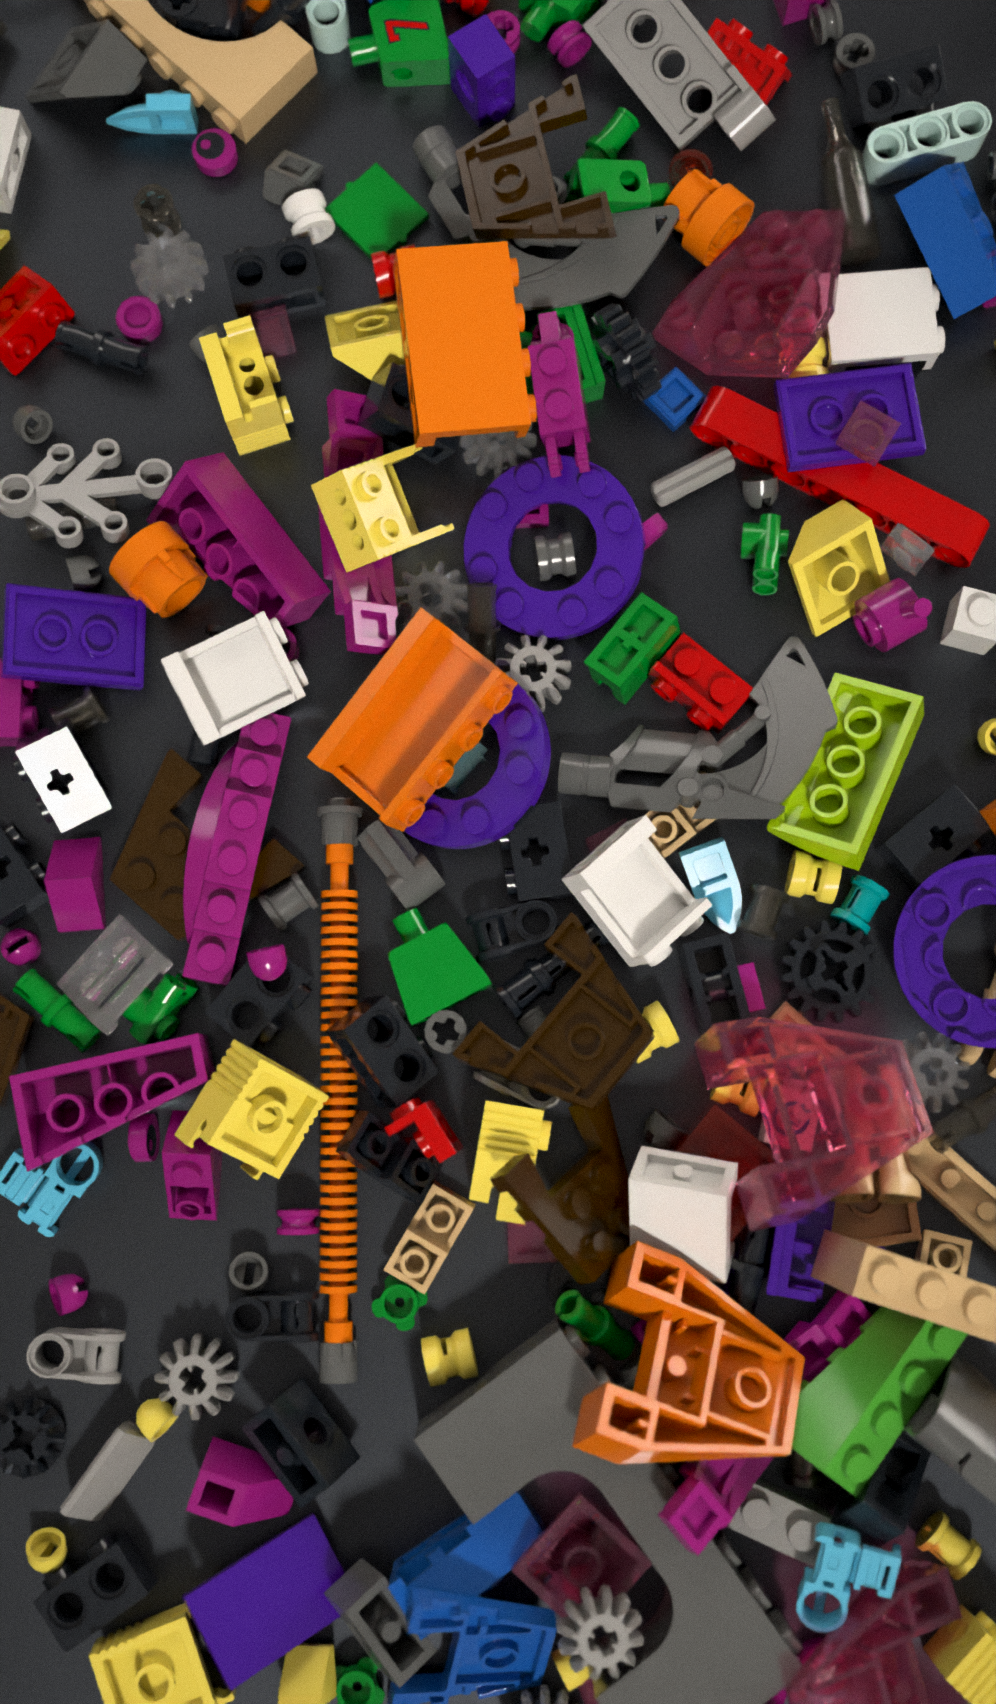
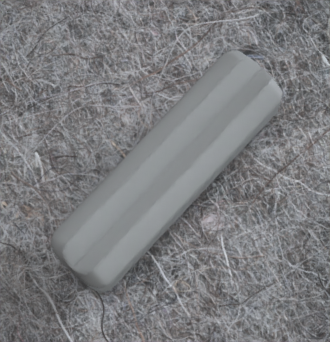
M720 447L654 481L651 484L650 490L655 502L659 506L664 507L732 472L736 465L734 457L727 447Z

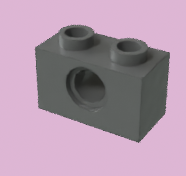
M360 1558L324 1592V1595L376 1667L400 1688L437 1649L428 1637L420 1641L417 1634H407L406 1617L388 1588L389 1582L384 1575Z

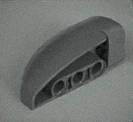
M955 1352L904 1427V1430L996 1504V1386Z

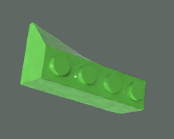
M882 1306L860 1327L861 1335L845 1349L839 1346L827 1358L830 1364L810 1383L804 1380L801 1383L792 1449L855 1497H858L967 1336V1333Z

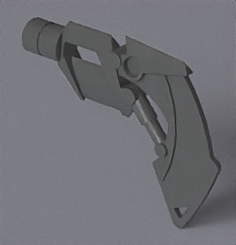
M432 126L421 132L413 143V151L433 182L428 197L455 240L471 242L472 244L506 241L505 239H476L470 215L464 213L450 190L462 183L455 153L458 150L457 145L444 126ZM667 205L611 213L617 237L611 239H513L514 244L519 248H527L530 245L578 247L564 260L536 257L508 243L510 258L517 259L519 268L518 287H514L515 302L522 303L524 310H544L582 304L608 295L617 298L626 297L642 278L669 238L680 217L678 207ZM666 218L667 220L657 234L655 219Z
M793 636L786 640L750 692L749 698L758 706L754 714L735 730H730L719 741H716L712 734L706 730H699L698 734L644 729V725L639 724L628 739L610 753V756H589L587 754L563 752L559 764L558 792L562 794H584L608 798L611 807L671 813L679 805L685 808L699 806L692 819H776L785 812V806L781 804L792 794L811 767L821 747L825 733L837 726V715L813 659L800 638ZM792 652H796L802 664L789 658V655ZM761 728H765L767 743L757 754L738 766L721 771L723 764L743 748L749 738ZM624 770L673 774L661 787L617 783V778Z

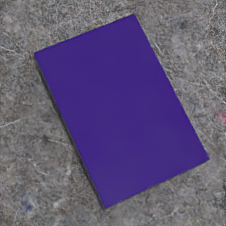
M911 363L776 380L773 388L788 472L921 456L927 449ZM860 421L874 422L883 432L882 445L872 453L863 452L865 449L874 447L879 440L878 432L874 427L869 425L858 427L854 433V447L849 440L851 428Z
M6 583L4 587L1 678L140 691L144 685L146 605L140 599L136 601L134 598L127 596Z
M310 1513L181 1596L229 1690H233L340 1617L324 1595V1592L344 1574V1571L315 1515Z

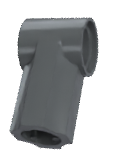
M380 819L368 826L357 837L362 848L386 876L384 879L386 884L407 911L414 909L446 885L425 855L415 850L402 831L385 825Z

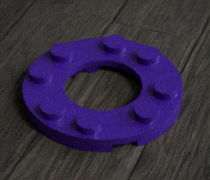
M561 455L563 463L561 477H551L547 456L527 460L501 474L489 485L477 501L465 532L464 563L474 594L483 607L496 620L511 630L522 635H528V637L539 638L541 635H544L547 639L564 640L587 634L601 627L612 619L628 602L642 574L641 567L646 537L643 521L634 500L618 479L607 470L590 462V471L580 473L579 468L576 466L575 457ZM559 503L576 507L590 519L596 532L597 552L591 569L578 583L564 590L545 592L528 586L518 577L511 562L510 549L516 526L528 512L544 504Z
M517 684L513 689L512 698L505 709L500 713L494 714L489 720V723L497 733L500 754L497 769L488 784L473 796L459 800L443 799L432 794L424 804L425 811L421 818L412 826L407 827L404 832L422 842L440 848H476L494 842L508 834L515 828L513 825L525 814L531 805L535 806L544 789L549 773L551 758L550 736L545 718L538 704L521 685Z
M983 855L951 863L936 871L917 887L909 897L898 918L893 940V961L897 980L903 994L915 1012L927 1024L958 1042L982 1048H996V999L979 998L963 991L950 978L943 961V940L950 924L968 909L979 905H996V855Z

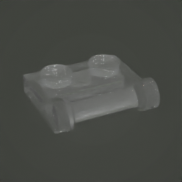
M119 914L56 984L99 1030L109 1036L119 1025L116 1020L159 973L164 975L172 967L173 963L128 919ZM143 957L145 961L111 999L101 1007L100 1004Z

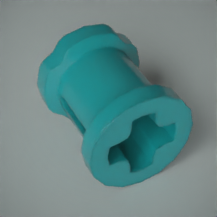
M856 874L850 880L852 887L840 908H834L830 916L838 923L846 922L847 929L853 932L861 929L864 932L863 935L867 936L871 929L868 923L879 904L888 900L890 893L873 880Z

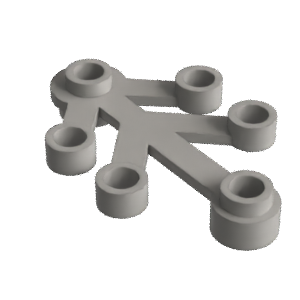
M110 438L98 440L93 445L92 452L76 467L77 461L73 448L65 443H57L48 449L47 457L27 476L11 474L1 479L0 512L10 518L30 516L53 531L56 541L60 546L74 548L80 545L84 538L79 520L71 516L63 517L46 505L62 502L100 526L105 540L111 543H119L124 541L130 533L126 516L118 511H110L93 499L142 493L150 500L159 501L174 479L172 468L166 461L153 458L143 461L136 469V475L92 480L102 469H114L121 463L122 456L119 444ZM104 452H113V454L109 456L101 455ZM59 457H68L64 461H56ZM70 473L59 484L45 485L55 474L64 475ZM114 524L121 525L120 528L115 530L108 529ZM66 530H75V532L70 535L62 534Z

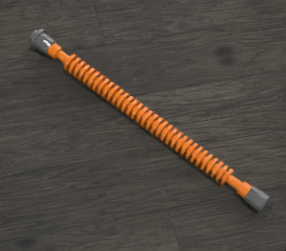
M344 797L327 798L326 806L316 808L317 817H321V845H326V864L330 865V890L321 891V899L330 900V902L321 903V911L330 912V914L321 915V923L330 924V926L321 927V935L330 936V938L321 939V947H330V950L321 951V959H330V963H321V971H330V975H321L320 978L321 983H330V987L320 988V995H330V999L320 1000V1007H330V1011L320 1012V1019L330 1020V1024H320V1031L324 1032L350 1012L349 1007H356L358 1005L357 999H349V995H358L357 987H349V983H358V975H349V971H358V963L349 962V959L358 958V951L349 950V947L358 946V939L349 938V935L358 934V927L349 926L350 923L358 922V915L349 914V912L358 911V903L349 902V900L358 899V891L349 890V865L353 864V847L358 846V818L363 816V809L354 806V799ZM320 1036L321 1044H330V1048L320 1049V1056H330V1061H320V1068H330V1073H320V1080H330V1086H320V1090L324 1093L330 1092V1098L323 1103V1105H330V1110H320V1117H329V1122L320 1123V1130H329L328 1135H320V1142H329V1147H320V1155H329V1159L320 1160V1167H329V1171L320 1172L321 1180H329V1184H320V1192L329 1193V1196L320 1197V1205H329V1209H320V1217L329 1218V1221L320 1222V1230H329L327 1234H320V1242L329 1243V1246L320 1247L319 1255L329 1256V1258L320 1259L319 1267L327 1268L329 1271L320 1272L319 1280L329 1281V1283L319 1285V1293L329 1294V1320L324 1321V1342H320L319 1382L325 1384H347L358 1381L357 1340L353 1339V1321L348 1320V1294L358 1292V1284L348 1283V1281L358 1279L357 1271L348 1270V1268L358 1266V1259L348 1258L349 1255L358 1254L357 1246H348V1243L358 1241V1234L348 1233V1230L358 1229V1221H348L349 1217L358 1216V1209L348 1208V1205L358 1204L357 1196H348V1192L358 1191V1184H350L348 1180L358 1179V1172L348 1171V1167L356 1166L337 1153L336 1149L351 1122H348V1117H355L358 1110H348V1105L358 1104V1098H348V1092H358V1085H348V1080H358V1077L355 1073H348V1068L351 1067L330 1037Z

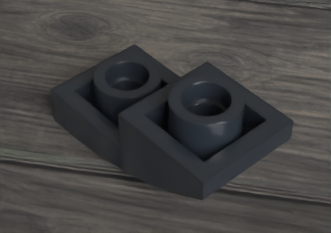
M358 1110L336 1152L384 1186L415 1204L422 1205L443 1163H439L435 1156L428 1159L413 1138L400 1137L398 1134L389 1137L384 1129L387 1127L385 1123L370 1111Z

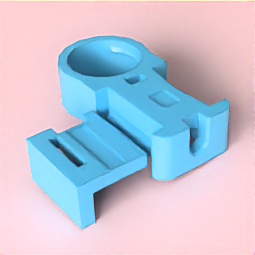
M90 1141L77 1147L82 1149V1152L66 1174L61 1167L62 1155L52 1160L45 1173H43L45 1170L41 1167L38 1170L34 1169L27 1172L23 1149L20 1147L12 1153L0 1171V1194L19 1207L22 1203L27 1204L30 1208L24 1205L18 1212L19 1219L28 1225L32 1222L40 1226L38 1232L46 1237L54 1236L60 1229L54 1223L72 1197L75 1195L80 1198L102 1171L103 1156L100 1149ZM91 1156L93 1160L91 1176L84 1181H75V1177ZM57 1186L61 1187L64 1192L60 1191Z
M819 1522L815 1527V1541L821 1542L814 1569L805 1567L803 1578L797 1588L796 1611L799 1619L806 1627L816 1632L827 1633L837 1630L844 1624L847 1618L850 1582L853 1583V1589L859 1590L860 1585L877 1589V1596L891 1599L901 1563V1545L893 1543L891 1552L864 1544L861 1548V1536L857 1531L826 1522ZM834 1537L841 1538L842 1543L835 1542ZM816 1592L812 1610L805 1604L804 1599L810 1593ZM828 1592L839 1600L840 1606L832 1612L823 1613Z

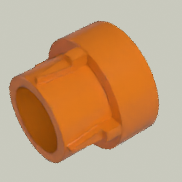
M693 169L678 182L664 206L675 205L678 207L680 217L674 229L683 236L682 248L706 267L716 263L731 249L745 230L754 211V202L731 183L722 185L715 178L711 180L698 169Z
M166 521L152 523L137 532L119 549L109 566L110 575L130 597L136 601L140 599L154 614L158 613L162 618L178 613L191 603L204 587L208 577L195 561L196 556L189 549V545Z

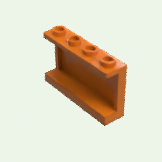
M508 241L396 249L393 274L415 448L434 446L436 438L511 431H514L515 438L525 437L531 422H536L537 408L534 394H527L525 377H530L531 361L528 348L521 349L519 332H524L525 314L523 304L515 302L514 287H518L519 268L517 259L510 258Z
M420 607L307 758L320 769L332 773L380 815L379 819L385 825L404 832L407 827L412 826L421 818L425 811L424 804L435 790L442 788L451 779L454 773V766L462 755L479 743L483 735V728L492 716L500 713L509 704L513 694L512 691L518 682L440 620Z

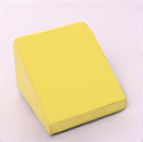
M301 1643L285 1654L278 1691V1704H327L337 1697L334 1644Z

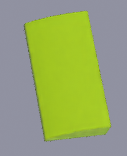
M835 672L827 691L837 715V726L825 733L821 747L808 772L792 794L781 804L785 806V812L776 819H770L767 830L809 853L859 871L924 717V696Z

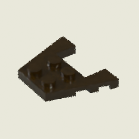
M577 74L562 81L563 88L545 99L541 95L528 103L529 110L508 124L505 120H502L455 151L476 239H611L617 237L606 191L564 204H559L543 134L588 120Z
M171 748L162 762L109 880L176 940L182 942L187 939L184 923L183 890L191 830L173 813L205 778ZM274 838L259 853L249 901L271 891L274 886L290 878V875L297 872L300 874L306 868L304 864Z
M571 912L544 945L546 950L581 977L519 1051L515 1050L479 1021L452 1054L464 1064L594 1112L653 1041L655 1036L622 984L615 977L597 946L590 939L578 917Z
M608 1096L594 1112L573 1104L568 1107L588 1148V1153L548 1191L529 1153L514 1156L490 1178L493 1186L499 1193L508 1192L517 1202L515 1211L525 1222L533 1221L546 1236L543 1242L545 1246L579 1284L595 1282L630 1244L629 1178Z

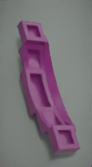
M334 389L326 397L330 439L322 446L324 478L342 469L383 455L382 437L358 425L366 395ZM318 505L324 579L333 580L335 614L344 616L347 651L385 655L396 640L395 620L398 616L392 555L346 573Z
M271 713L242 727L239 740L220 760L205 788L193 823L185 864L183 909L189 950L182 975L183 978L224 987L231 980L291 717Z
M838 1289L812 1323L799 1320L786 1336L784 1341L805 1357L801 1383L804 1380L809 1383L814 1380L830 1364L827 1358L839 1346L845 1349L861 1335L860 1327L872 1315L859 1298ZM774 1457L686 1461L678 1470L686 1480L657 1516L687 1551L699 1556L717 1531L727 1527L743 1500Z

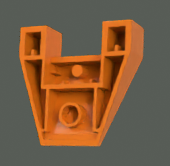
M636 1241L619 1254L612 1263L604 1304L647 1321L635 1384L632 1392L606 1382L584 1396L572 1447L616 1464L776 1457L791 1454L805 1357L682 1258L640 1241Z

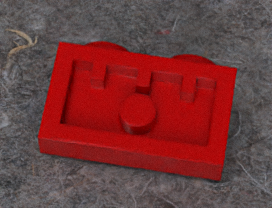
M718 18L715 19L707 32L708 35L767 106L783 80L788 83L793 75L784 66L789 58L768 43L763 50L750 41L753 33L732 18L728 25Z
M25 265L0 289V362L13 375H18L55 337V332L60 322L63 320L70 322L75 316V312L56 288Z
M684 632L662 659L655 662L648 675V678L653 682L651 688L661 698L670 703L675 699L688 710L687 717L697 727L706 731L711 728L717 734L722 731L747 701L753 687Z
M419 1097L413 1098L390 1113L394 1122L384 1128L390 1137L415 1123L419 1130L413 1133V1136L418 1146L428 1159L435 1155L439 1163L463 1148L434 1099L422 1103Z

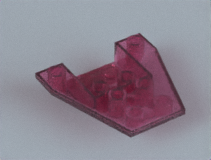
M814 209L810 211L773 210L763 212L669 304L652 333L654 339L706 375L788 378L817 344L835 312L846 218L844 211Z

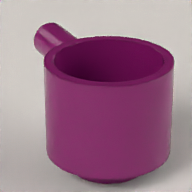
M895 578L855 601L856 614L853 615V621L857 632L868 646H875L879 651L887 652L927 628L926 616L931 613L932 604L926 598H918L913 589L903 579Z

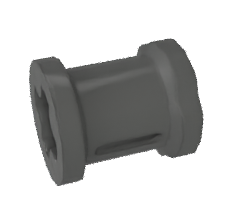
M297 872L290 875V882L269 896L262 894L257 897L280 932L287 928V922L309 907L315 910L320 906Z
M450 1010L438 1011L431 1015L424 1029L428 1044L437 1052L444 1054L455 1051L468 1035L467 1026L463 1018ZM449 1019L456 1022L454 1030L459 1034V1038L456 1042L448 1039L444 1045L438 1044L440 1035L434 1031L435 1026L438 1023L446 1025Z

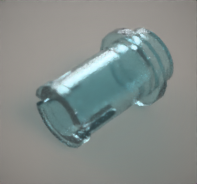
M479 742L473 749L465 752L455 764L451 779L443 787L456 794L458 788L478 762L483 764L486 761L483 756L488 749Z

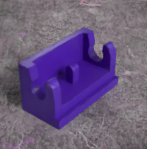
M782 1192L766 1294L816 1302V1299H822L824 1283L811 1277L824 1229L832 1230L835 1209L834 1201Z

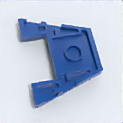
M419 1587L411 1588L405 1614L407 1634L453 1632L444 1671L442 1673L414 1674L400 1688L391 1680L387 1704H421L429 1701L430 1704H448L450 1696L459 1694L469 1695L472 1691L476 1690L478 1698L483 1699L541 1685L557 1632L554 1609Z

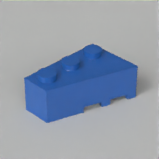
M964 162L943 165L895 194L894 196L953 318L955 319L996 297V244L992 236L993 229L988 217L981 208Z
M521 1488L474 1525L464 1513L397 1558L393 1564L388 1588L404 1615L406 1614L411 1588L419 1587L478 1597L497 1586L504 1579V1575L516 1567L518 1563L520 1566H525L532 1561V1558L527 1560L524 1556H531L534 1561L544 1549L543 1545L548 1542V1537L545 1536L548 1529ZM541 1539H545L544 1544H538ZM534 1547H538L537 1552H531ZM418 1633L417 1636L422 1641L431 1633Z

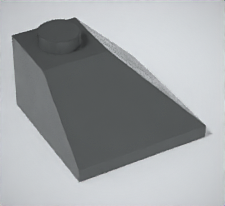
M109 20L71 27L24 97L30 103L128 95L140 83L142 75L139 72L148 59Z

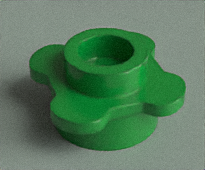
M390 1274L385 1279L386 1288L381 1297L376 1298L372 1303V1312L378 1318L385 1317L388 1321L395 1323L398 1330L408 1331L415 1325L414 1316L419 1307L427 1303L428 1294L426 1291L424 1295ZM399 1297L404 1299V1305L401 1307L395 1303V1300Z
M362 1657L359 1663L348 1667L342 1664L335 1666L337 1704L383 1703L385 1691L378 1685L376 1678L378 1668L370 1657ZM360 1682L362 1689L355 1690L353 1684Z

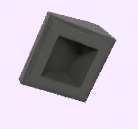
M286 149L283 150L265 170L263 198L282 206L284 201L294 193L305 189H315L323 172V166Z

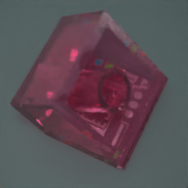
M578 1491L515 1562L511 1570L563 1618L569 1617L564 1608L566 1599L573 1600L578 1604L583 1602L580 1593L583 1586L588 1587L594 1598L598 1596L599 1589L603 1584L608 1585L613 1599L622 1592L626 1594L650 1567L652 1562L624 1525L609 1511Z

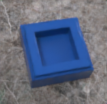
M677 367L659 381L662 386L658 390L659 392L643 401L673 432L699 410L706 397Z

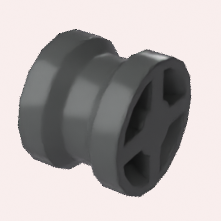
M570 531L560 533L557 538L547 539L543 535L533 537L539 581L550 580L553 575L562 574L566 578L576 576L575 554Z

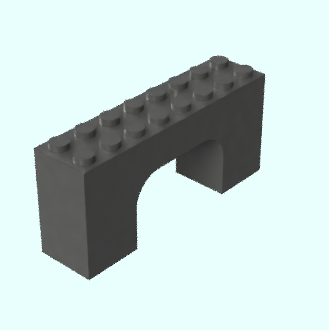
M556 1317L418 1422L414 1436L415 1443L473 1525L536 1477L554 1471L576 1473L587 1478L598 1487L664 1579V1594L658 1610L647 1623L638 1629L644 1638L643 1646L630 1648L636 1658L634 1666L620 1661L617 1663L619 1668L617 1679L611 1677L608 1668H602L600 1677L596 1682L593 1680L595 1699L599 1704H764L805 1672L797 1655L804 1648L795 1636V1631L778 1607L769 1612L768 1609L773 1605L748 1566L744 1567L741 1571L738 1569L737 1566L742 1562L722 1529L717 1531L700 1555L697 1556L687 1551L657 1516L680 1488L676 1481L681 1477L676 1471V1466L673 1462L616 1464L572 1447L582 1398L606 1382L616 1386L617 1384L601 1362L594 1367L586 1358L591 1353L587 1348L588 1344L581 1339L577 1329L570 1324L564 1327L558 1317Z

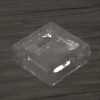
M899 523L889 533L880 547L881 551L893 559L900 568L914 576L935 551L932 546Z

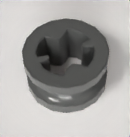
M836 0L825 1L823 7L818 3L812 4L809 7L808 19L810 32L815 44L818 46L824 45L827 38H830L832 41L840 40L843 35V20Z
M850 33L841 38L833 56L832 66L835 73L841 78V73L854 67L871 63L875 57L873 42L868 36L861 33ZM850 51L859 53L857 63L848 61Z

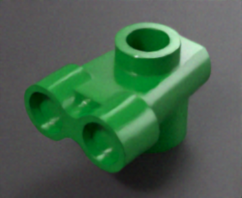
M768 513L760 515V523H743L741 559L755 560L752 590L759 595H772L777 592L780 557H787L789 529H780L781 516Z
M178 973L176 977L165 974L153 991L148 987H144L135 993L127 1002L122 1012V1015L133 1024L129 1033L142 1044L155 1043L157 1040L160 1042L167 1040L179 1026L180 1020L175 1016L184 1005L189 1003L199 989L198 984L194 980L183 978L182 973Z

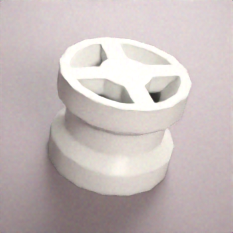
M305 189L289 196L282 205L285 218L293 224L291 229L292 236L299 238L310 236L312 245L327 239L335 230L332 216L324 210L326 200L323 192L320 190Z

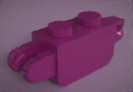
M556 311L538 314L541 340L531 342L528 350L531 361V375L539 432L547 452L550 475L552 478L562 476L563 463L562 457L559 454V447L575 445V462L580 473L589 472L590 461L587 442H591L581 366L572 334L561 336L560 323Z

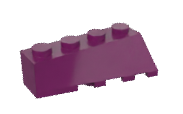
M224 452L185 461L146 519L149 524L158 521L168 522L189 545V549L195 554L196 558L205 565L203 571L214 581L223 580L232 588V596L254 616L264 611L268 620L276 617L282 629L308 620L331 592Z
M192 1034L9 1076L27 1172L200 1085L206 1084L208 1080L212 1079L211 1075L215 1072L208 1035Z

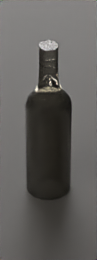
M831 97L821 103L828 143L820 161V173L837 262L842 266H858L877 258L882 249L864 157L860 149L850 143L846 136L839 99Z

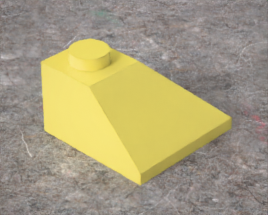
M397 300L324 316L332 356L368 379L372 380L376 374L391 362L397 365H405Z
M842 499L804 522L789 557L788 564L811 632L815 637H818L856 614L855 601L890 582L872 519L850 503Z

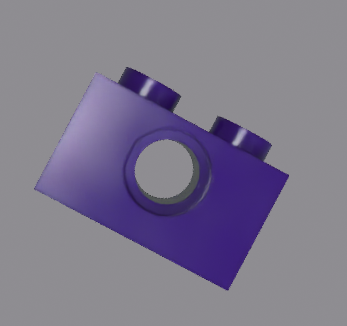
M485 14L448 36L451 89L478 128L490 121L496 122L503 119L515 107V55Z

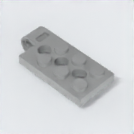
M609 0L583 25L585 31L680 151L714 120L740 152L776 121L766 104L737 68L730 63L682 0ZM645 18L652 19L657 24L655 37L648 43H639L634 40L633 29L636 23ZM669 54H679L685 59L683 72L676 78L664 77L660 70L663 59ZM697 89H707L712 93L713 97L711 107L701 114L692 112L688 108L689 96Z

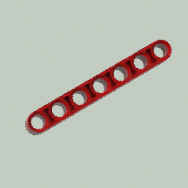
M712 386L690 425L691 432L703 442L717 449L727 447L733 457L767 474L777 475L779 480L831 506L844 499L872 519L874 528L951 566L958 568L970 567L990 527L988 520L976 511L875 461L788 472L778 413L726 387Z

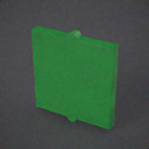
M377 162L354 183L347 182L346 190L324 209L326 213L332 216L334 223L370 259V253L384 250L390 254L399 245L405 246L408 242L407 238L429 219V213Z

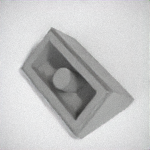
M132 1421L123 1422L115 1429L60 1507V1513L66 1517L88 1521L101 1520L153 1448L155 1441L150 1442Z

